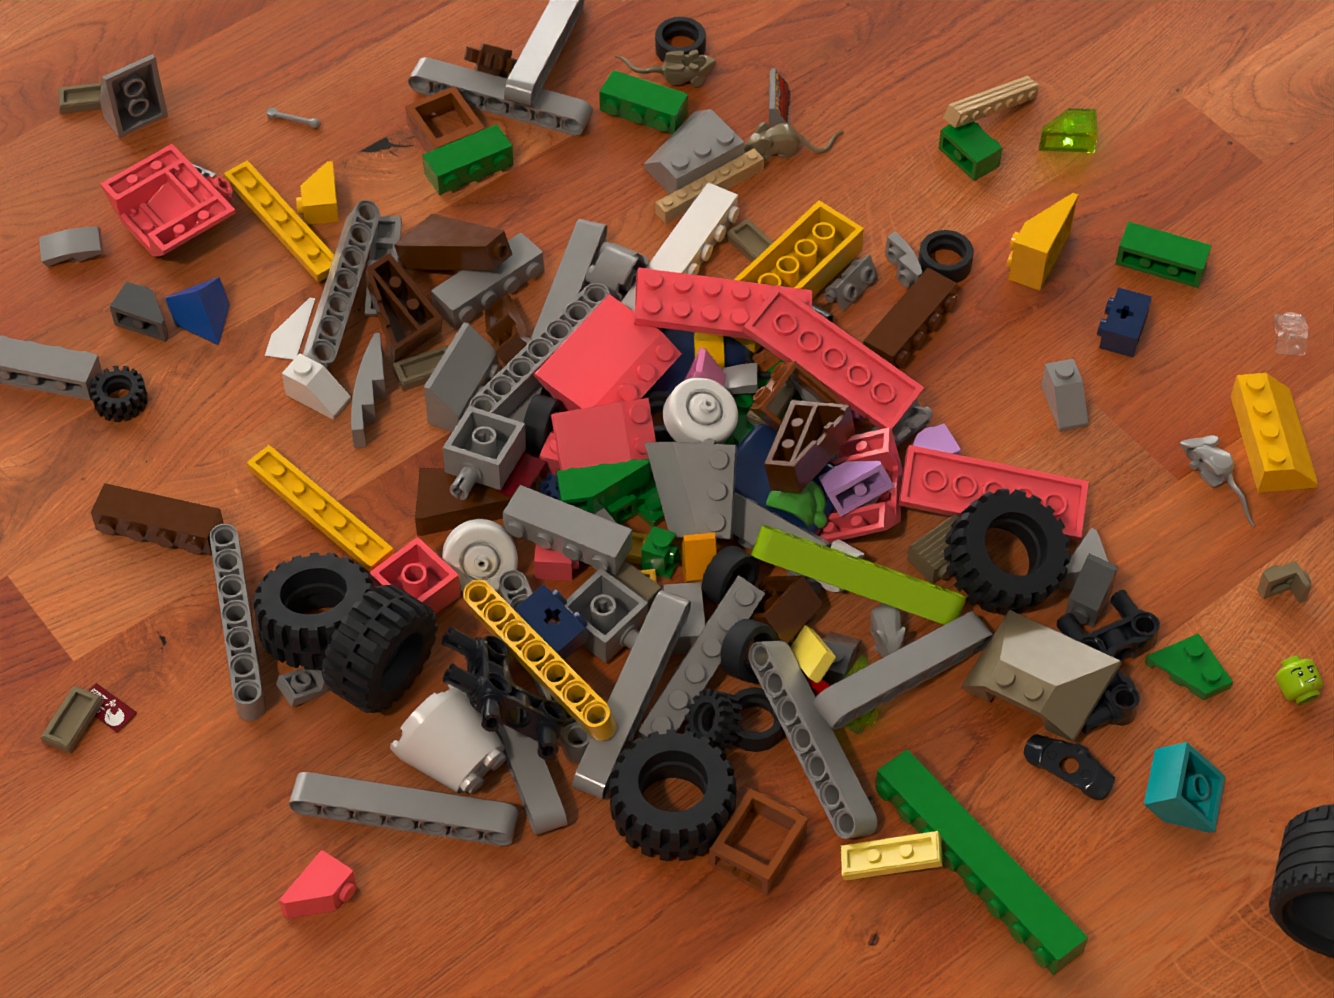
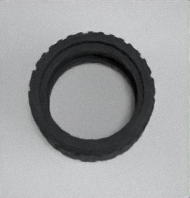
M1334 804L1314 807L1296 815L1288 822L1283 834L1269 900V911L1272 918L1290 938L1300 945L1330 958H1334Z

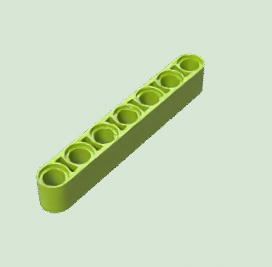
M761 525L751 553L753 557L943 625L960 617L967 599L966 596L767 525Z

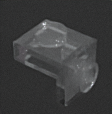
M1285 312L1283 315L1275 314L1273 326L1277 334L1276 353L1305 355L1309 327L1304 316L1295 312Z

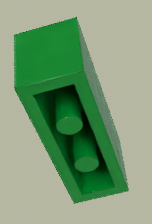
M616 70L611 72L599 91L600 111L669 134H673L681 126L688 114V94Z
M497 124L422 155L424 174L439 195L514 165L513 146Z
M1128 221L1119 244L1115 264L1199 288L1212 245Z

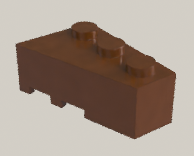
M390 252L366 268V285L394 363L442 332L443 318Z
M791 400L764 463L771 491L801 493L855 433L850 405Z

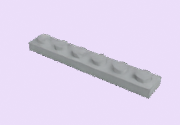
M740 576L734 580L636 734L646 740L648 739V734L658 731L660 735L666 734L667 729L678 730L685 719V714H688L690 711L687 709L689 703H695L692 698L695 695H700L699 692L705 688L721 663V648L728 630L736 622L750 618L764 596V592Z

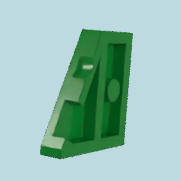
M1199 633L1146 656L1145 663L1148 667L1153 669L1156 666L1170 675L1169 680L1179 686L1187 687L1192 694L1202 700L1211 698L1232 687L1233 681Z

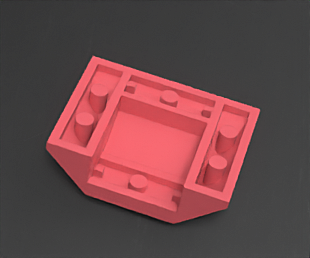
M173 144L168 145L101 183V188L121 223L153 257L167 254L236 213L231 204Z
M890 427L851 436L839 449L838 459L830 460V462L838 466L848 461H880L895 487L882 493L876 504L856 508L841 517L838 512L830 514L827 524L819 535L820 537L829 542H834L837 539L845 540L886 531L901 522V506L898 505L903 469Z

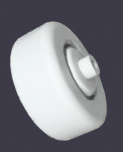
M696 377L684 380L675 387L665 402L663 420L668 433L676 442L701 443L710 438L715 440L717 444H724L736 428L738 409L734 398L725 387L711 379Z
M474 519L460 524L449 534L443 546L442 560L459 575L461 592L464 591L468 583L474 580H484L496 592H499V577L508 570H517L518 553L512 536L503 526L491 520Z

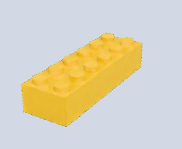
M818 201L734 280L812 290L813 298L862 251L864 228L823 202ZM732 337L753 353L762 347L755 340Z

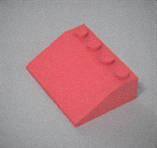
M609 294L542 364L533 376L555 399L560 400L561 406L566 411L641 399L682 353L656 327L634 325V311Z

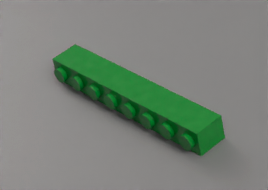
M908 749L877 770L875 788L878 795L884 801H889L897 809L902 821L908 825L911 824L919 834L939 832L941 835L942 861L950 871H956L963 879L968 891L973 895H978L986 903L990 914L996 919H1001L1006 924L1012 937L1018 943H1023L1032 952L1034 960L1040 967L1047 968L1055 975L1084 953L1088 937Z

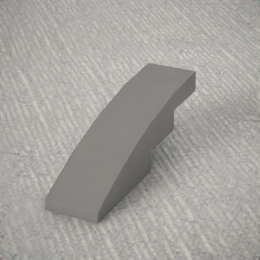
M380 216L370 246L367 267L389 252L400 265L394 244L401 239V216ZM366 285L365 316H377Z
M374 333L363 355L355 380L351 415L354 448L366 447L364 423L376 422L375 398L386 397L380 333Z

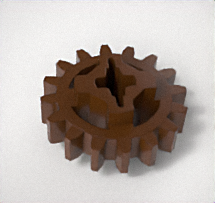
M481 43L480 49L466 47L464 60L476 63L475 70L505 78L507 72L512 71L518 59L511 57L512 50Z

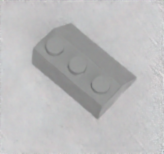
M464 322L424 386L428 424L453 432L469 407L471 399L501 371V365L498 363V355L495 353V349L468 323Z

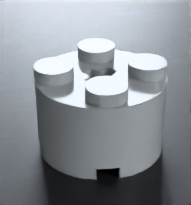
M606 241L601 246L599 258L595 266L591 265L589 267L586 281L590 282V284L601 283L605 285L609 290V294L621 302L636 282L638 267H647L648 258L646 255Z

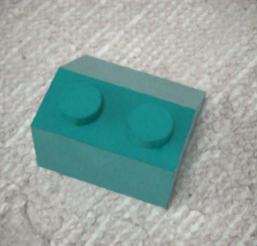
M1188 742L1157 748L1154 751L1144 805L1163 822L1208 833L1215 832L1225 775Z

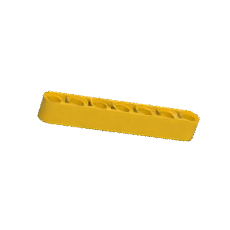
M474 580L468 583L463 591V598L474 617L493 636L506 644L509 653L592 738L598 741H605L613 737L617 730V722L604 700L484 580ZM504 617L501 621L496 622L497 619ZM524 636L522 640L515 642L516 639ZM544 656L542 660L534 662L537 658ZM564 676L561 681L554 682L558 677ZM584 697L582 701L573 703L577 698ZM605 718L602 722L594 724L597 719Z

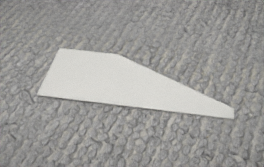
M309 298L271 334L265 356L292 360L297 357L315 298Z

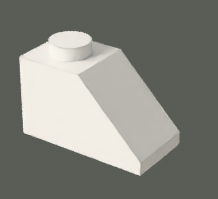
M300 353L282 372L287 396L333 420L351 401V396L323 365Z

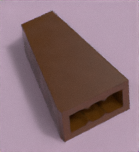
M436 214L429 215L394 244L404 269L494 271L513 255L504 230Z
M420 468L415 511L417 536L452 530L460 524L474 519L491 521L503 519V511L512 498L498 493V489L475 483L468 497L461 500L460 496L463 491H461L458 498H455L449 490L457 476L445 473L444 468ZM533 482L529 489L536 491V482Z

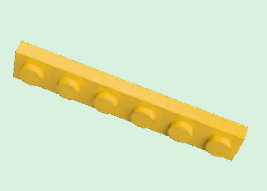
M247 160L226 171L224 177L232 189L317 282L326 279L334 254Z
M270 445L246 462L247 468L251 473L369 572L394 555L393 547Z

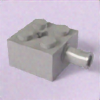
M469 406L443 446L445 473L457 476L449 488L450 493L455 498H458L461 491H463L460 499L464 500L468 497L475 483L501 490L526 449L525 423Z
M601 568L566 600L567 604L565 605L571 613L577 611L588 624L585 628L589 639L582 646L605 663L625 646L632 650L648 615V602Z

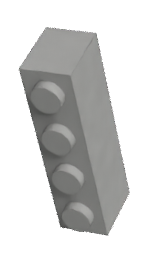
M520 232L508 240L513 255L494 271L462 270L432 289L433 307L454 329L464 322L468 323L474 316L489 308L504 293H513L530 279L538 277L544 271L543 251Z
M0 335V383L86 400L92 399L90 388H92L91 382L92 380L97 381L95 376L98 373L103 374L98 355L88 351L80 352L65 349L61 346H48L34 341H22Z
M522 485L518 487L503 511L504 528L512 536L522 537L535 542L539 547L562 553L571 560L587 563L596 570L601 568L606 572L616 575L632 548V529Z
M735 492L733 534L739 537L737 542L744 547L753 550L761 525H767L831 548L832 543L802 527L795 526L783 519L784 517L770 512L752 499L745 498ZM789 570L794 575H802Z

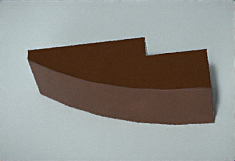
M507 292L489 308L485 309L486 333L494 340L495 353L508 364L531 341L527 328Z

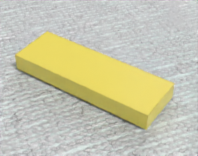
M807 625L804 626L790 647L801 669L808 678L816 683L822 680L836 659L834 653L819 635Z
M938 831L842 845V877L846 881L941 867V835Z

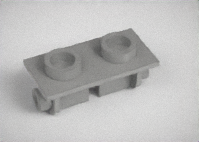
M868 254L864 259L854 260L841 274L842 279L837 278L825 289L824 297L829 302H839L841 311L844 312L878 277L871 255Z
M918 400L913 403L892 430L896 446L931 422V417L933 416L931 408L928 406L920 407ZM875 426L871 430L875 431L879 430V428Z

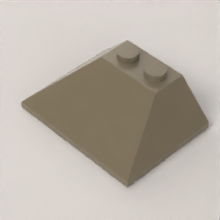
M1009 610L961 687L963 690L988 702L991 701L993 696H996L1042 718L1046 730L1074 743L1122 663L1114 657Z

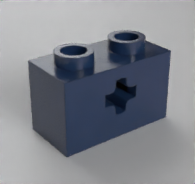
M1118 287L1115 298L1109 297L1104 314H1107L1108 318L1107 320L1102 318L1098 327L1097 335L1102 336L1099 348L1133 358L1148 316L1152 296Z
M543 584L515 608V611L565 660L589 639L585 628L588 624L577 611L571 613L565 607L567 601L558 590L550 591ZM552 618H553L555 621H559V620H560V622H559L557 625H556L554 622H550V623H549V621H550Z

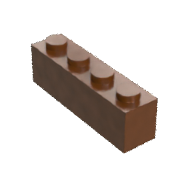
M927 268L863 340V345L896 368L898 366L903 367L911 351L914 348L918 349L923 344L926 334L931 329L935 330L938 327L944 313L952 311L958 300V297L955 296L957 283Z
M104 483L91 510L96 530L104 534H117L129 537L134 541L143 540L157 543L165 548L175 547L184 549L192 554L202 553L212 556L210 532L215 526L224 524L219 508Z

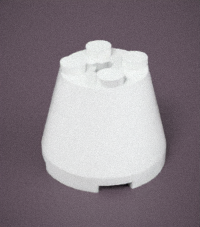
M448 684L449 690L439 694L434 692L408 717L400 727L403 736L399 742L395 740L391 743L390 750L403 762L457 793L467 791L471 795L484 783L482 777L490 769L494 771L504 763L507 758L503 753L505 746L496 731L488 732L482 728V714L472 707L466 693Z

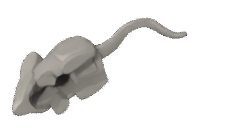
M1210 435L1203 438L1181 441V448L1187 457L1192 460L1189 463V467L1193 470L1199 469L1201 471L1200 477L1213 488L1227 481L1228 486L1240 498L1244 513L1250 524L1254 527L1255 524L1251 519L1246 498L1233 479L1234 458L1227 451L1216 447L1220 442L1219 438L1215 435Z
M881 603L879 607L871 610L870 632L871 636L875 638V652H879L884 658L904 647L903 638L906 628L902 627L899 609Z

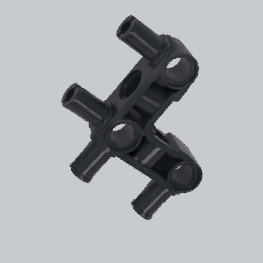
M1120 590L1110 598V603L1122 619L1089 634L1082 630L1072 613L1065 614L1057 620L1056 626L1063 635L1120 661L1129 657L1134 659L1151 650L1155 645L1160 628L1158 618L1150 612L1138 609L1126 590ZM1120 669L1117 670L1097 703L1098 706L1094 708L1081 730L1082 732L1087 733L1106 723L1125 726L1133 722L1139 705L1140 695L1131 679L1125 677ZM1119 703H1120V704H1125V705H1127L1128 707H1123V706L1119 705Z
M452 626L449 627L448 632H445L441 644L465 656L467 671L452 663L444 673L443 683L466 693L472 707L482 714L481 726L484 730L495 732L499 729V725L504 724L535 740L538 744L537 753L539 757L545 760L553 759L555 753L557 754L559 750L557 739L561 734V725L567 718L565 711L555 702L547 700L538 694L534 695L512 682L508 674V667L510 666L509 649L502 640L492 635H487L485 638H473Z

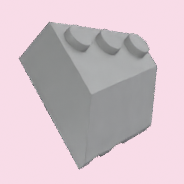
M712 109L695 111L644 163V169L671 194L743 155L744 141Z
M687 442L645 443L668 531L676 533L677 538H683V535L715 532L716 540H732L737 446Z

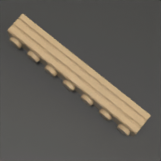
M1027 75L949 104L943 118L954 128L966 125L1026 101L1033 100L1037 96L1039 84Z
M755 149L748 151L656 201L655 214L667 224L669 221L687 212L708 182L728 190L763 171L764 158Z

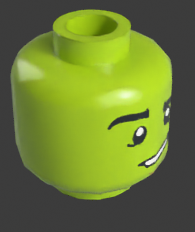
M1295 655L1281 662L1283 668L1276 673L1275 677L1286 700L1302 705L1315 700L1321 695L1319 691L1323 688L1324 681L1313 660L1300 659L1299 655Z

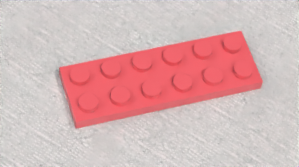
M638 267L636 274L634 325L752 339L742 332L743 327L776 288V285ZM781 286L812 308V290Z
M780 285L776 286L743 327L742 332L784 362L796 361L846 405H850L852 410L879 429L890 427L893 430L924 389L922 385Z
M909 445L906 452L898 505L948 516L954 514L959 516L974 500H977L983 494L988 492L995 493L998 489H1008L1010 494L1015 489L1026 492V497L1030 498L1032 495L1041 499L1040 504L1044 507L1050 505L1055 511L1053 516L1056 520L1061 519L1065 525V528L1062 529L1063 534L1068 535L1069 540L1079 542L1082 537L1089 481Z

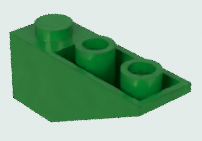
M633 459L627 462L603 463L596 466L573 467L557 471L560 501L592 514L597 513L650 481L649 459Z

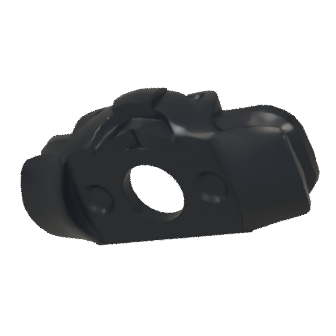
M1034 734L1025 745L1023 754L1026 761L1031 765L1050 772L1080 789L1083 794L1094 800H1103L1109 794L1115 777L1083 745L1078 743L1072 744L1039 734ZM1072 757L1078 762L1079 768L1074 773H1065L1060 769V761L1063 758Z

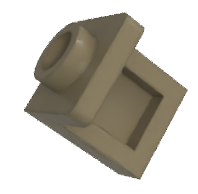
M1294 561L1280 567L1275 565L1266 569L1262 573L1257 590L1263 599L1291 590L1297 601L1302 603L1306 601L1309 594L1311 580L1309 575L1302 571L1298 563Z

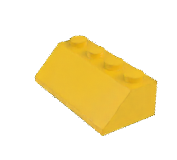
M1267 373L1237 375L1231 400L1258 493L1317 488V477L1290 388Z

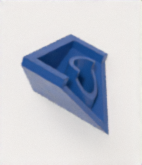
M220 277L164 297L176 326L219 345L230 305Z

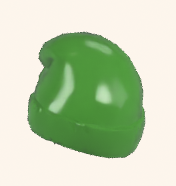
M813 480L801 493L771 491L766 501V506L769 508H777L800 518L808 527L814 523L818 528H824L827 524V517L824 514L827 504L825 495L820 486Z

